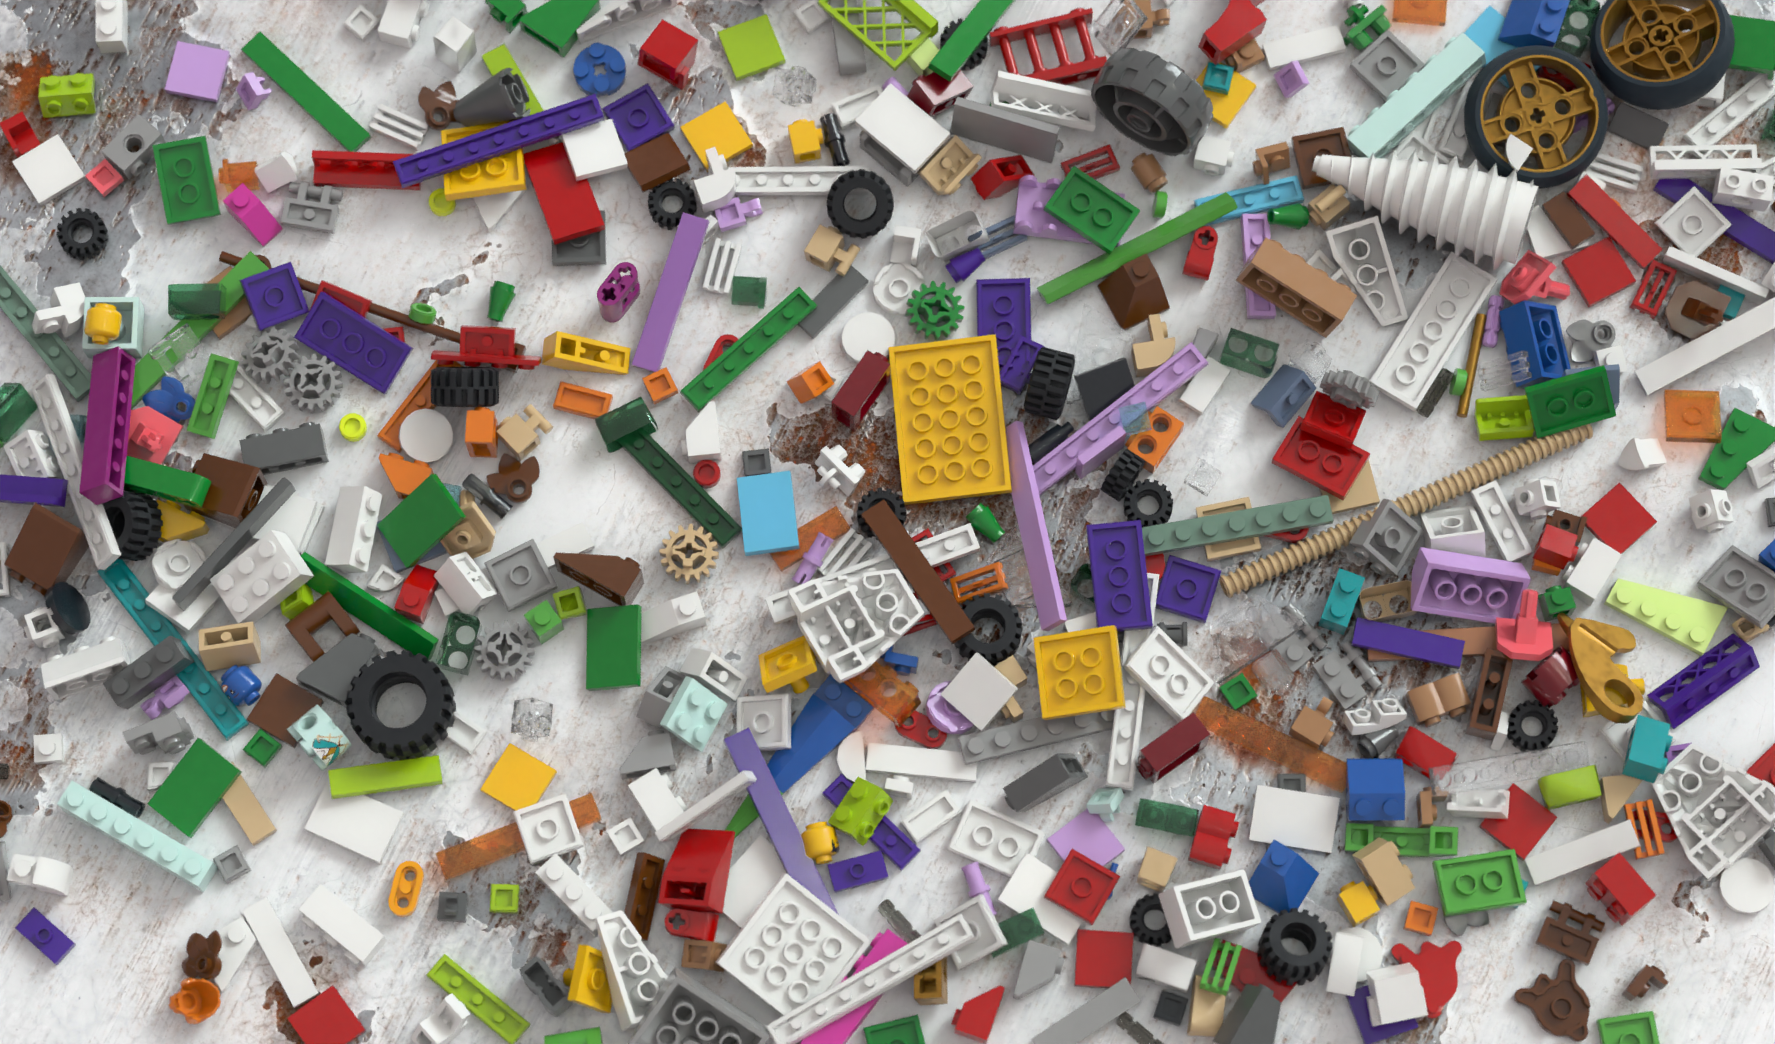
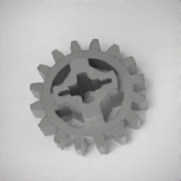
M275 327L271 328L270 333H267L264 329L261 330L260 337L253 335L254 342L246 343L245 346L248 348V351L241 353L245 359L241 364L245 368L246 373L251 378H254L256 382L259 383L263 379L266 384L270 383L271 378L279 382L281 374L288 376V368L296 367L293 360L300 358L296 352L300 348L294 337L283 328L278 332Z
M316 354L312 355L311 360H307L306 356L303 355L302 363L300 364L293 361L296 367L294 370H287L290 378L283 379L284 385L288 387L284 391L286 396H291V404L295 405L299 402V410L303 411L307 406L310 413H314L315 407H319L322 412L325 411L324 405L326 403L333 406L332 398H340L341 395L337 389L343 388L342 381L338 380L342 377L340 370L335 371L337 368L334 362L328 364L326 356L318 360ZM300 377V378H301L300 384L297 385V389H296V381H297V378ZM329 378H331V384L327 391L326 383H328ZM313 381L314 383L317 382L318 384L316 386H313L312 384L309 385V382Z
M1332 370L1329 373L1325 372L1320 384V388L1323 389L1322 391L1328 393L1332 401L1341 403L1351 409H1356V407L1362 408V406L1370 409V406L1374 407L1380 393L1377 391V387L1370 386L1371 383L1367 378L1358 376L1348 370H1343V372L1337 371V373Z
M505 620L503 627H499L497 622H493V630L485 627L484 632L486 636L477 637L481 645L475 646V652L481 655L476 657L477 663H484L481 667L483 673L489 669L491 670L490 677L492 679L497 674H500L502 681H505L506 675H511L512 679L515 680L517 671L525 674L524 665H532V660L528 656L535 655V650L528 647L534 644L533 639H525L528 631L524 629L519 632V623L509 627L508 620ZM500 635V637L497 640H495L494 642H490L493 638ZM511 635L518 638L522 645H520V643H514L511 639ZM506 641L509 651L506 652L505 659L503 661L501 651L503 650V646H505ZM487 656L495 658L498 661V666L491 663ZM520 659L516 664L510 666L514 660Z

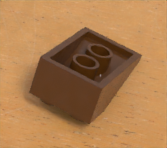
M556 552L553 557L558 572L619 606L631 605L644 585L642 570L639 568L640 564L629 557H626L624 560L619 556L559 552Z

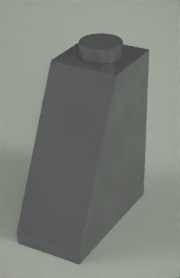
M351 633L301 671L296 677L298 683L346 708L349 705V702L346 700L347 691H352L353 689L350 684L353 677L359 678L362 674L359 669L364 664L367 667L372 665L373 661L371 658L379 653L377 646L374 644L375 640L363 633L360 636Z
M1075 753L1055 754L1003 788L1006 793L1005 800L1012 810L1026 812L1083 781L1088 776Z
M1246 984L1213 1042L1216 1044H1274L1281 1002L1273 997L1274 992L1270 988L1259 984L1258 987Z

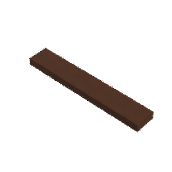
M882 500L861 514L863 520L950 643L953 645L975 631L972 622L886 501Z

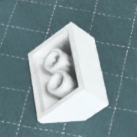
M108 637L101 640L99 645L76 648L73 651L74 653L64 657L63 655L52 656L47 659L46 663L41 664L44 687L54 700L57 701L103 685L104 682L127 667L131 662L120 637Z

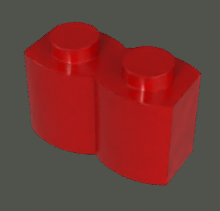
M1203 805L1188 861L1219 870L1222 867V863L1228 864L1232 848L1227 847L1229 838H1235L1239 822L1234 821L1236 814Z

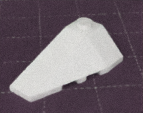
M612 0L576 30L578 41L580 44H583L677 6V0Z
M1378 215L1326 231L1334 259L1382 327L1408 319Z
M620 910L596 917L595 922L613 1006L621 1030L624 1031L638 1027L658 990L669 975L666 976L657 963L658 960L655 955L648 951L641 941L640 934L624 912Z

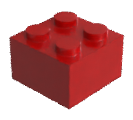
M1620 852L1594 872L1586 882L1588 886L1587 891L1590 896L1596 901L1600 900L1607 908L1605 912L1609 918L1615 923L1619 922L1622 926L1656 897L1654 891Z

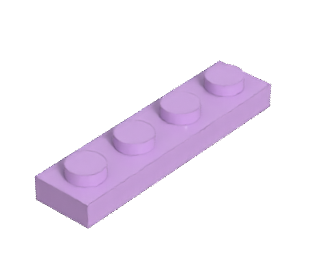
M1242 214L1240 217L1244 265L1266 237L1270 239V225L1267 220V214ZM1245 287L1247 319H1274L1276 316L1275 305Z

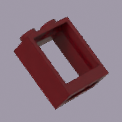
M867 350L831 402L832 418L854 432L890 382V364L884 355L878 352L873 354Z
M1193 712L1140 750L1137 770L1145 780L1150 779L1154 784L1205 748L1210 733Z

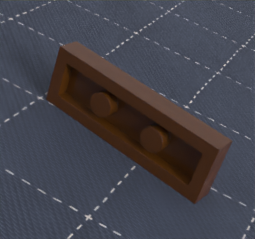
M637 852L624 914L640 934L641 941H648L665 859L645 852Z

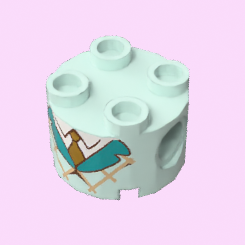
M318 704L287 728L296 741L302 739L299 742L300 747L309 757L315 755L312 760L322 771L352 746L342 731Z

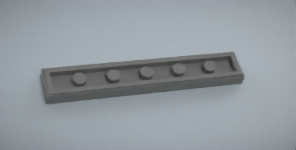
M285 477L282 478L172 596L177 606L185 611L211 583L210 579L228 565L296 490L289 480Z

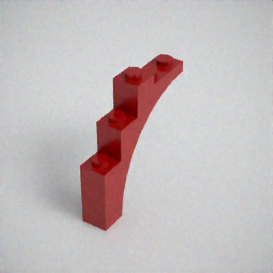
M1229 0L1228 7L1218 21L1203 33L1198 47L1215 65L1262 33L1267 19L1256 6L1265 0Z

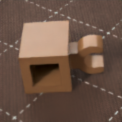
M1124 0L1123 20L1125 39L1151 38L1153 25H1169L1170 10L1159 9L1151 11V0Z
M1324 696L1315 711L1304 706L1292 725L1289 735L1315 751L1319 749L1320 745L1326 747L1334 732L1330 731L1333 722L1325 718L1333 701Z

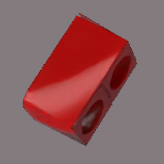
M1409 726L1394 758H1402L1403 764L1439 784L1456 761L1454 758L1457 753L1418 729Z

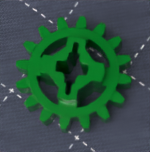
M931 281L929 288L924 283L921 284L919 287L920 292L914 289L911 294L914 299H908L906 305L912 307L905 312L906 316H912L908 323L909 326L916 324L915 333L918 334L924 331L925 339H928L930 334H934L935 340H939L941 333L948 338L951 334L950 329L956 332L959 328L956 322H962L964 318L958 314L965 309L963 305H958L962 298L961 295L954 297L955 288L952 287L946 290L945 282H942L940 287H936L935 281ZM935 294L934 297L930 299L924 298L927 295ZM944 298L950 303L951 307L947 305ZM933 306L938 308L937 315L932 314ZM919 314L923 316L926 323L921 320ZM940 322L947 323L943 326L935 327Z

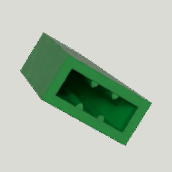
M550 0L523 15L519 20L520 27L523 32L564 58L578 40L576 30L601 10L599 0Z

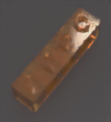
M876 661L865 672L843 681L844 684L899 728L921 704L918 696L919 690L909 681L903 683L897 678L898 674L888 665L883 667ZM868 672L876 674L871 680L863 679V676ZM893 688L897 690L891 697L883 695L887 689Z

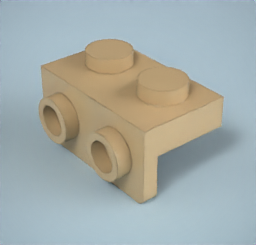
M952 135L917 173L937 195H951L961 186L960 181L963 177L971 175L978 168L979 165L977 163L982 157L978 153L973 154L957 135Z

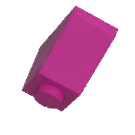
M243 183L223 200L227 212L263 247L283 230L263 203Z

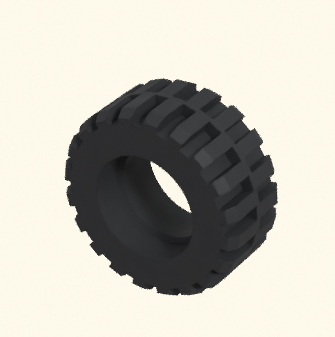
M393 650L386 652L387 657L382 659L377 655L371 658L374 662L372 665L367 667L364 664L359 669L362 674L359 678L353 677L350 683L353 689L352 691H347L346 700L349 702V705L346 707L353 730L371 751L376 754L381 753L384 758L391 760L394 757H398L399 760H406L411 755L419 758L424 756L423 751L428 748L432 752L438 747L436 742L439 739L443 741L448 736L446 729L452 727L455 720L452 716L453 712H456V703L453 699L455 695L448 679L433 661L430 662L426 656L420 653L415 656L408 650H402L401 654H397ZM400 683L418 685L426 696V705L421 716L414 723L402 728H390L382 724L376 711L383 693L390 687Z

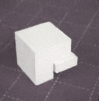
M1410 963L1366 971L1369 993L1372 995L1366 997L1372 1026L1428 1015L1424 990L1420 985L1419 973Z

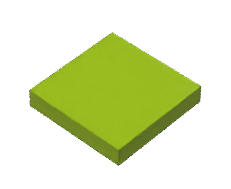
M767 14L717 32L736 81L786 63Z

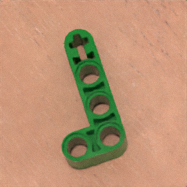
M127 456L123 491L144 493L184 505L202 508L212 483L209 479L187 471Z

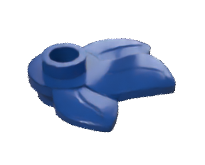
M166 376L162 378L160 390L150 391L142 397L145 406L155 409L177 423L180 420H186L191 417L196 402L190 394L185 393L184 387L179 380ZM179 402L186 404V411L179 410Z

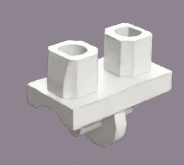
M840 445L831 449L825 446L821 449V454L815 461V464L819 467L817 472L822 476L819 485L825 488L830 484L835 490L840 488L849 497L854 493L859 481L863 478L865 470L858 463H854L848 468L843 463L848 455Z

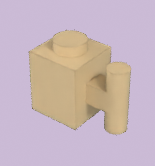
M1330 185L1308 203L1309 220L1315 226L1320 225L1325 231L1345 215L1350 207V202L1344 196L1346 190L1341 185L1337 187Z
M820 224L805 248L804 253L806 261L830 272L835 262L840 263L835 271L839 275L845 276L860 248L855 244H851L847 252L844 251L845 242L842 233L832 226L826 228Z
M532 404L528 405L523 411L529 417L526 422L516 413L513 417H506L498 425L499 429L496 431L499 440L520 461L540 444L539 436L535 433L538 428L545 434H548L553 429V426Z

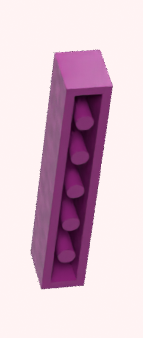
M119 346L94 355L92 362L79 493L96 505L122 497L124 490L136 359Z

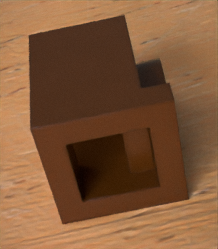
M1555 509L1552 516L1547 514L1542 530L1546 524L1562 529L1560 523L1568 525L1569 529L1565 531L1578 535L1575 546L1578 547L1587 517H1579Z

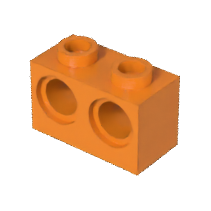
M1158 406L1152 413L1148 411L1140 422V425L1143 427L1138 434L1133 432L1125 444L1128 450L1146 461L1143 468L1152 474L1182 433L1184 427L1183 422ZM1162 423L1167 427V430L1165 432H1157L1153 425ZM1148 445L1152 448V452L1143 454L1139 451L1138 447Z
M476 407L474 410H467L465 443L470 457L497 458L498 435L496 431L499 428L495 412L490 411L489 408Z

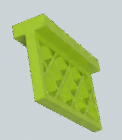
M829 0L818 1V5L894 71L929 37L932 39L939 32L938 20L914 0H882L881 7H866V0H863V7L847 8V0H844V8H832L827 3ZM882 12V24H867L866 13ZM885 12H897L901 15V23L885 24ZM848 13H863L864 24L852 25L848 21ZM916 28L922 33L916 40H905L904 29ZM886 29H901L902 40L886 41ZM867 30H883V41L872 42L867 38ZM902 46V54L894 61L886 54V47Z

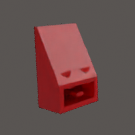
M687 829L684 831L663 873L658 903L671 910L683 909L723 914L735 831Z

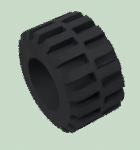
M865 169L848 171V173L838 177L828 192L827 213L832 224L839 229V232L847 234L852 238L861 237L863 239L867 238V236L878 234L880 230L886 227L892 217L894 200L891 189L885 180L873 171L869 172L865 171ZM864 188L874 195L876 208L870 217L855 219L846 212L844 201L847 194L853 189Z
M1042 347L1038 351L1025 396V412L1058 420L1066 402L1074 371L1075 357L1073 354Z
M492 367L434 368L431 370V403L441 407L494 406L499 403V370Z
M123 491L122 497L102 503L121 552V556L118 559L142 561L146 559V556H150L153 553V548H157L159 544L158 539L162 535L161 509H158L159 504L157 501L144 493Z
M984 593V597L979 598L977 594L972 597V601L969 602L967 599L963 603L962 610L972 624L982 618H992L998 621L1004 629L1003 636L993 643L980 642L972 633L954 643L963 658L966 656L969 661L978 652L995 667L998 662H1002L1015 654L1016 648L1020 645L1022 621L1021 617L1019 618L1017 608H1012V602L1008 599L1003 601L1000 595L996 594L994 598L990 597V593Z
M1291 908L1289 913L1284 909L1279 912V915L1274 914L1270 921L1267 922L1259 939L1257 955L1262 957L1259 963L1261 967H1267L1266 973L1269 976L1275 975V981L1279 983L1285 980L1287 981L1286 985L1292 986L1294 982H1297L1298 986L1304 985L1306 980L1309 983L1312 982L1316 976L1321 974L1331 954L1330 952L1333 947V943L1330 942L1332 938L1331 932H1326L1327 924L1325 922L1320 923L1318 915H1309V910L1303 909L1302 912H1298V908ZM1285 938L1297 939L1306 946L1309 954L1304 956L1293 955L1283 947L1281 940Z

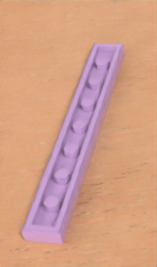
M1191 342L1035 463L1033 470L1039 496L1076 468L1077 456L1117 426H1121L1124 430L1209 365Z
M1015 421L1006 427L1012 486L1011 494L1041 630L1050 631L1066 622L1067 618L1023 422Z

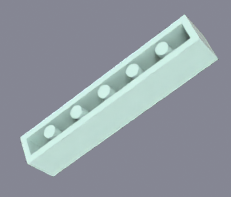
M1463 32L1457 38H1451L1446 43L1443 51L1438 55L1431 56L1420 72H1414L1410 75L1406 84L1400 90H1394L1388 96L1385 104L1380 108L1376 107L1373 109L1361 126L1356 125L1349 132L1347 137L1349 149L1358 157L1370 158L1371 154L1374 153L1375 158H1383L1486 64L1485 52Z
M71 781L57 803L66 813L202 892L205 891L218 870L210 860L74 781Z

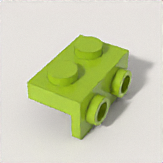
M77 73L74 75H52L40 78L38 98L43 117L96 113L94 74Z
M1526 395L1476 399L1474 420L1479 441L1533 437L1534 428Z
M857 777L828 823L835 829L851 836L858 844L864 846L873 835L883 816L889 811L893 799L882 788Z

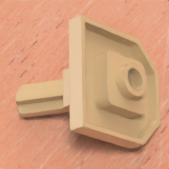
M464 489L460 492L459 507L466 518L440 542L451 556L467 552L474 559L491 552L496 531L476 505L475 496Z

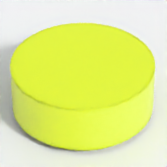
M444 188L436 189L429 196V206L435 215L448 216L455 210L456 200L446 201Z
M350 413L341 419L339 430L344 439L356 442L366 435L367 425L361 415Z

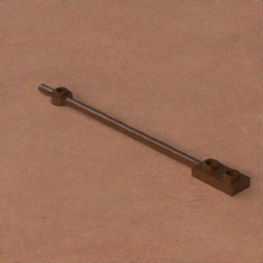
M224 251L221 252L219 257L220 262L236 266L243 259ZM255 255L269 269L272 268L268 258L263 255ZM297 277L301 290L313 294L317 293L320 284ZM371 303L368 313L460 344L459 332L433 323H419L410 319L407 314ZM515 342V355H524L526 347ZM508 364V367L503 369L517 373L518 365Z

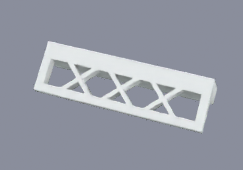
M997 71L990 91L992 107L1039 121L1094 132L1097 106L1092 100L1091 90ZM999 100L1007 101L1009 104L1001 103ZM1078 117L1087 118V121L1081 120Z
M1756 144L1649 147L1651 179L1715 178L1721 167L1758 174L1762 169V158H1757ZM1739 152H1750V158L1734 157ZM1685 153H1692V154H1694L1698 159H1680V158H1681ZM1711 153H1720L1725 159L1707 158ZM1656 154H1666L1671 159L1656 160Z

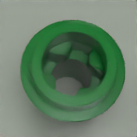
M1300 203L1271 208L1268 210L1267 220L1270 225H1280L1299 230L1307 226L1309 211L1306 206H1302Z
M494 281L493 286H490L488 319L497 322L503 321L516 295L514 293L515 286Z
M982 503L965 517L975 530L989 538L993 543L1005 533L989 507H985Z

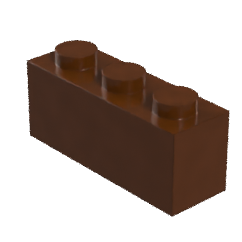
M1487 648L1483 654L1465 734L1493 740L1497 733L1513 659L1500 651Z

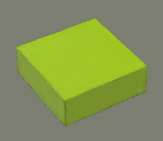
M491 884L490 913L518 914L520 886L513 884Z

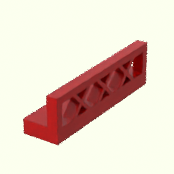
M312 150L314 186L324 187V185L344 188L421 190V182L402 188L393 161L414 154Z

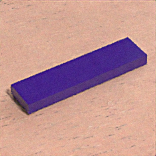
M1359 617L1356 618L1351 646L1455 669L1460 668L1465 644L1463 640Z
M841 774L822 792V795L837 809L853 784ZM885 815L875 828L873 835L868 839L900 871L921 852Z

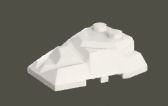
M899 569L867 572L863 574V577L848 579L847 575L838 576V580L824 582L821 581V578L812 579L788 590V597L798 617L797 623L824 671L827 674L831 673L832 677L839 683L865 672L924 616L923 609Z
M1692 743L1666 766L1663 775L1658 774L1655 782L1651 783L1688 860L1708 881L1718 875L1724 868L1728 869L1774 826L1775 787L1765 780L1761 781L1747 774V771L1741 768H1735L1724 762L1723 759Z

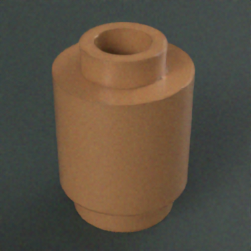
M1144 152L1133 159L1134 165L1131 167V170L1145 190L1148 189L1152 194L1168 183L1166 179L1167 174L1153 154L1147 155Z

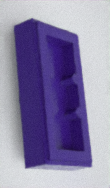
M1020 335L1000 372L1001 386L1021 394L1032 372L1037 353L1045 346ZM1026 344L1031 346L1032 354H1030V358L1028 359L1029 364L1027 368ZM1022 375L1021 378H1004L1005 376Z
M881 850L828 864L835 893L889 878Z
M35 907L15 927L16 930L56 965L76 945Z

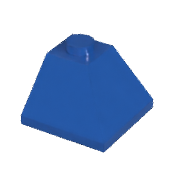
M1274 839L1250 878L1249 885L1255 900L1278 914L1284 909L1289 913L1291 908L1300 907L1319 873L1298 853Z

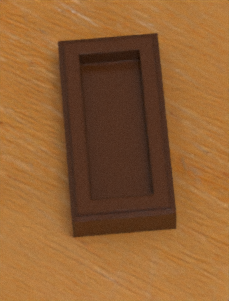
M1565 191L1542 204V210L1571 250L1595 235L1593 229Z

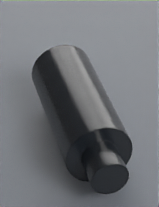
M1066 422L1062 426L1056 424L1028 445L1033 465L1069 438L1068 434L1074 431L1070 422Z

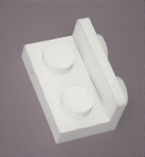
M26 430L4 445V449L17 476L64 478L58 460L51 450L50 440L42 431Z

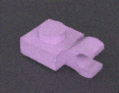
M739 197L731 199L725 206L715 210L721 232L747 225L745 217H756L763 214L759 198L740 204Z

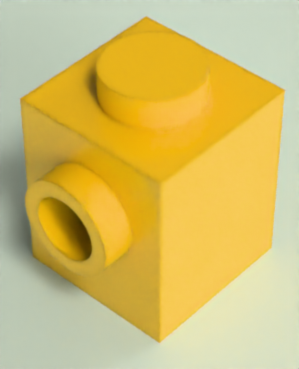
M800 119L793 122L792 125H788V135L795 164L821 159L819 144H824L821 128L816 129L814 120Z
M1351 881L1340 888L1342 893L1336 899L1352 927L1358 926L1379 913L1380 908L1375 902L1378 900L1374 889L1370 885L1366 886L1364 881L1358 884L1355 881Z

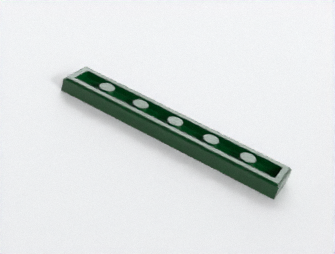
M631 416L611 433V437L707 533H712L713 539L722 549L742 532V527Z

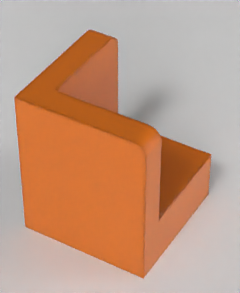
M820 361L806 367L786 381L801 404L817 397L835 384Z

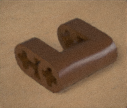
M329 591L285 624V627L313 662L325 653L311 635L330 620L335 622L346 637L351 633L355 635L360 633L358 627Z

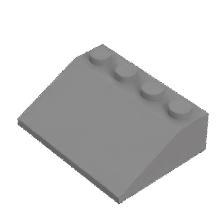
M675 967L658 990L628 1044H765L770 1036L766 1026Z

